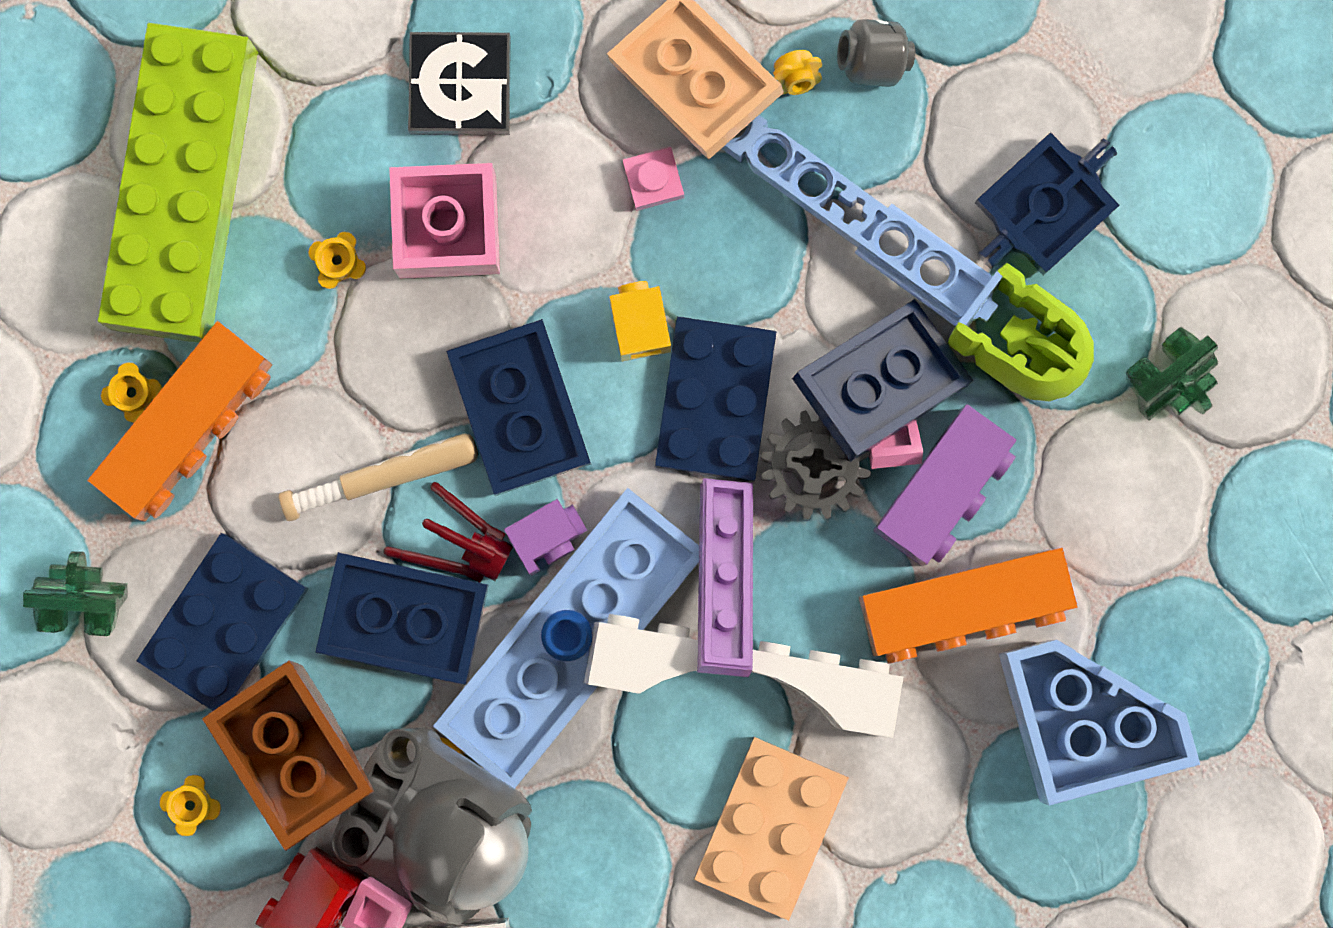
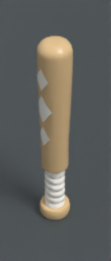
M460 434L374 465L340 475V479L332 483H326L323 486L320 485L295 494L291 490L283 491L279 494L280 505L286 520L294 521L300 518L301 512L329 504L332 501L345 498L349 501L380 490L471 464L477 460L478 450L470 434Z

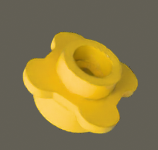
M807 50L791 51L775 61L773 75L782 85L783 94L800 95L810 91L821 82L822 76L818 69L822 67V62L820 58L812 57V54Z
M340 232L337 237L326 239L323 242L316 241L309 248V257L315 261L320 272L318 282L326 289H334L338 282L348 278L360 279L366 272V264L358 258L355 250L357 240L351 233ZM335 256L342 258V262L339 265L333 264Z
M128 362L119 366L118 373L110 380L109 385L102 389L101 399L105 405L115 406L124 412L125 419L134 423L160 392L162 386L158 380L147 379L139 373V368L136 364ZM130 388H134L136 390V395L134 397H129L127 395V391Z
M199 775L186 777L184 785L174 791L164 792L159 801L160 808L167 812L171 821L176 824V832L182 836L193 835L198 825L207 819H216L221 812L220 802L210 797L205 789V780ZM191 800L195 803L193 810L186 808L187 801Z

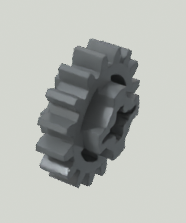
M805 410L800 413L799 425L794 426L787 418L781 422L785 433L783 437L773 433L769 434L767 440L775 447L774 452L761 453L760 460L771 464V469L761 474V481L775 482L776 487L773 488L768 496L771 500L782 495L787 499L783 512L788 514L795 506H799L802 508V519L808 521L813 510L819 509L823 520H828L831 518V506L836 505L842 512H846L850 507L845 497L848 494L857 498L863 495L864 491L855 483L857 479H868L870 477L871 471L859 467V462L868 458L870 451H867L852 462L849 459L847 461L846 459L838 458L829 446L830 436L833 437L819 417L817 421H811L808 412ZM811 432L807 446L799 451L784 450L794 438ZM813 453L821 454V463L828 465V468H833L829 471H821L817 479L809 477V468L802 466V463H800L801 460H809ZM782 470L795 475L802 485L801 495L795 493L787 485ZM830 480L846 481L837 493L830 497L819 499L822 486Z

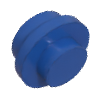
M561 610L553 613L547 618L541 630V641L544 649L551 657L560 661H574L581 658L589 650L592 643L593 632L589 621L582 614L573 610Z

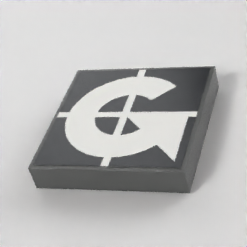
M410 32L409 133L422 135H510V33Z

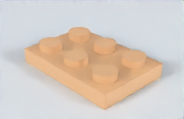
M667 0L607 53L610 62L708 160L784 93L782 85L694 0Z
M753 737L694 880L789 921L849 777Z

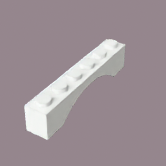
M609 614L607 624L594 622L593 638L589 650L584 683L640 694L661 681L697 671L698 640L688 638L690 628L659 623L658 633L638 629L639 619ZM760 641L758 651L753 650V673L770 677L795 690L814 705L833 727L889 738L894 737L904 677L889 674L890 664L860 659L858 669L840 666V655L810 650L808 660L790 657L791 646Z

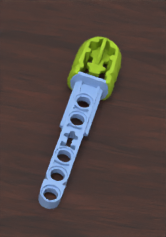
M760 115L747 125L745 132L740 137L731 139L721 148L740 163L746 157L755 174L857 247L856 255L953 324L955 328L950 335L948 345L963 356L975 355L976 365L1011 391L1030 400L1049 402L1067 397L1081 386L1087 378L1094 362V342L1085 322L1071 308L1039 285H1026L1024 275L1010 264L1006 263L997 270L994 276L990 275L894 204L887 208L784 132L768 128V121ZM777 143L781 145L787 153L785 162L775 168L764 166L758 159V152L765 144ZM808 172L820 173L826 179L827 188L819 196L808 197L799 190L798 181L800 177ZM836 187L843 190L839 193L838 200L844 205L852 208L856 203H859L863 206L862 217L865 220L862 223L855 219L849 225L844 223V211L834 202L831 205L830 211L822 208L831 201ZM890 230L902 232L908 240L907 250L898 256L885 254L879 245V239L885 232ZM939 260L947 266L949 278L941 285L931 286L921 278V266L926 261ZM997 289L1009 297V302L1017 308L1023 307L1035 316L1022 320L1013 315L999 335L1007 342L1009 355L992 345L991 338L984 333L977 334L969 328L971 323L978 319L986 323L998 308V305L992 301L993 294ZM1038 320L1042 322L1040 325V331L1042 333L1035 329ZM1052 332H1056V333H1053V334H1052L1051 336H1049L1048 338L1045 336V335L1051 334ZM1024 355L1031 359L1029 369L1025 367L1027 358Z

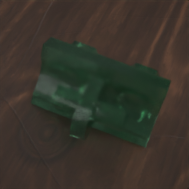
M1179 327L1162 344V351L1173 362L1169 367L1160 372L1147 357L1140 359L1126 371V380L1138 398L1140 413L1150 421L1168 405L1178 416L1190 406L1203 415L1212 408V403L1206 393L1218 384L1215 377L1209 373L1218 365V360L1214 354L1218 349V345L1208 335L1200 341L1186 329Z
M71 551L67 565L51 564L49 567V578H35L32 589L23 592V607L33 608L37 632L56 633L64 631L68 626V611L84 612V633L92 636H109L116 627L119 609L128 598V583L103 582L102 567H88L86 555L83 551Z

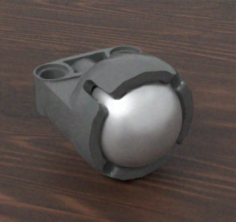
M427 727L394 729L386 733L363 769L375 792L341 814L332 837L333 851L343 864L357 866L377 881L407 899L418 910L433 920L459 925L472 918L481 909L494 905L504 899L518 885L528 860V837L531 830V821L528 816L532 812L531 805L521 792L444 744L439 735L432 729ZM410 740L413 742L416 752L413 762L409 760L407 755V745ZM363 830L366 832L369 839V846L367 851L363 848L361 844V835Z

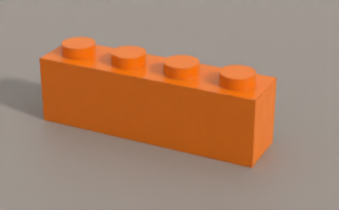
M217 321L87 481L134 519L146 522L150 516L154 519L159 517L174 499V494L170 491L181 477L190 478L204 463L207 455L203 453V450L215 436L218 439L223 438L235 425L239 418L235 411L248 396L252 400L266 387L271 378L267 372L273 364Z
M1063 547L859 597L873 656L885 654L888 664L918 657L915 647L935 642L937 652L967 645L965 635L983 630L987 640L1017 633L1016 622L1034 618L1036 628L1066 621L1064 611L1078 608Z

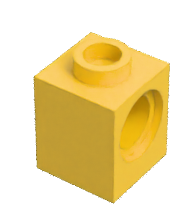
M647 281L619 286V294L610 295L609 297L621 361L670 353L671 342L660 286L649 288Z

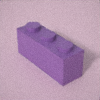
M966 404L958 412L873 531L920 566L927 565L931 559L940 563L957 539L950 532L962 517L969 522L986 500V497L980 493L990 477L999 481L1015 460L1016 456L1009 451L1017 440Z

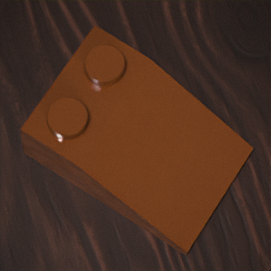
M290 660L202 718L285 851L375 792L330 707L301 664Z

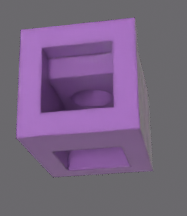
M558 499L504 529L531 576L541 571L536 563L538 560L545 558L549 565L565 557L575 550L571 542L579 538V535L588 531L573 504L563 509Z

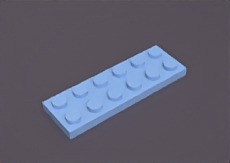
M627 488L433 727L486 771L516 788L598 687L584 683L589 650L581 658L574 661H560L551 657L546 652L541 641V630L547 618L557 611L573 610L582 614L589 621L593 632L594 622L607 624L609 614L639 619L638 629L644 630L699 563V545Z

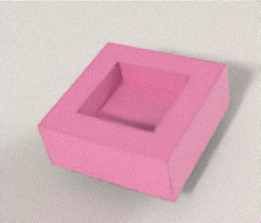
M671 147L623 159V166L636 211L684 198V191Z
M916 420L869 450L871 469L922 464L923 448Z
M369 877L360 883L341 926L344 928H402L413 904L373 877Z

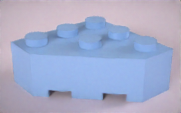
M1047 640L999 653L1036 791L1041 803L1050 806L1200 765L1188 719L1184 712L1157 699L1118 674L1077 653L1076 650L1058 640Z

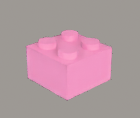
M492 163L389 167L393 270L400 279L500 274L497 183Z

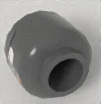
M861 19L854 22L849 30H844L840 36L837 49L838 66L840 70L845 71L848 79L854 84L882 87L895 86L902 79L904 72L910 71L914 65L915 45L913 41H908L906 30L898 22Z

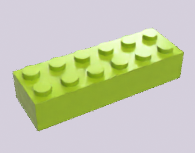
M147 22L98 316V323L112 331L199 343L214 325L258 51L248 37Z

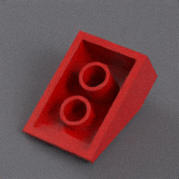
M318 847L309 850L306 856L298 852L282 878L289 883L288 887L279 901L273 897L270 898L255 924L261 928H339L360 883L368 877L343 864Z

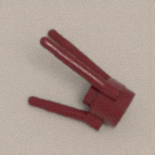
M438 482L431 483L430 489L483 533L484 536L474 532L472 538L469 539L430 519H424L422 526L439 537L465 549L461 559L470 563V565L390 546L384 548V555L464 575L478 583H481L484 576L496 581L513 548V545L503 541L506 533L489 525Z

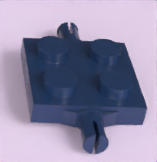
M1050 132L975 201V204L994 223L999 234L977 253L983 261L995 249H998L986 261L985 265L993 269L1013 249L1015 252L1024 255L1044 276L1120 205L1102 187L1096 173L1111 158L1117 155L1116 149L1112 146L1100 158H1097L1110 142L1104 138L1101 139L1082 158L1067 150Z

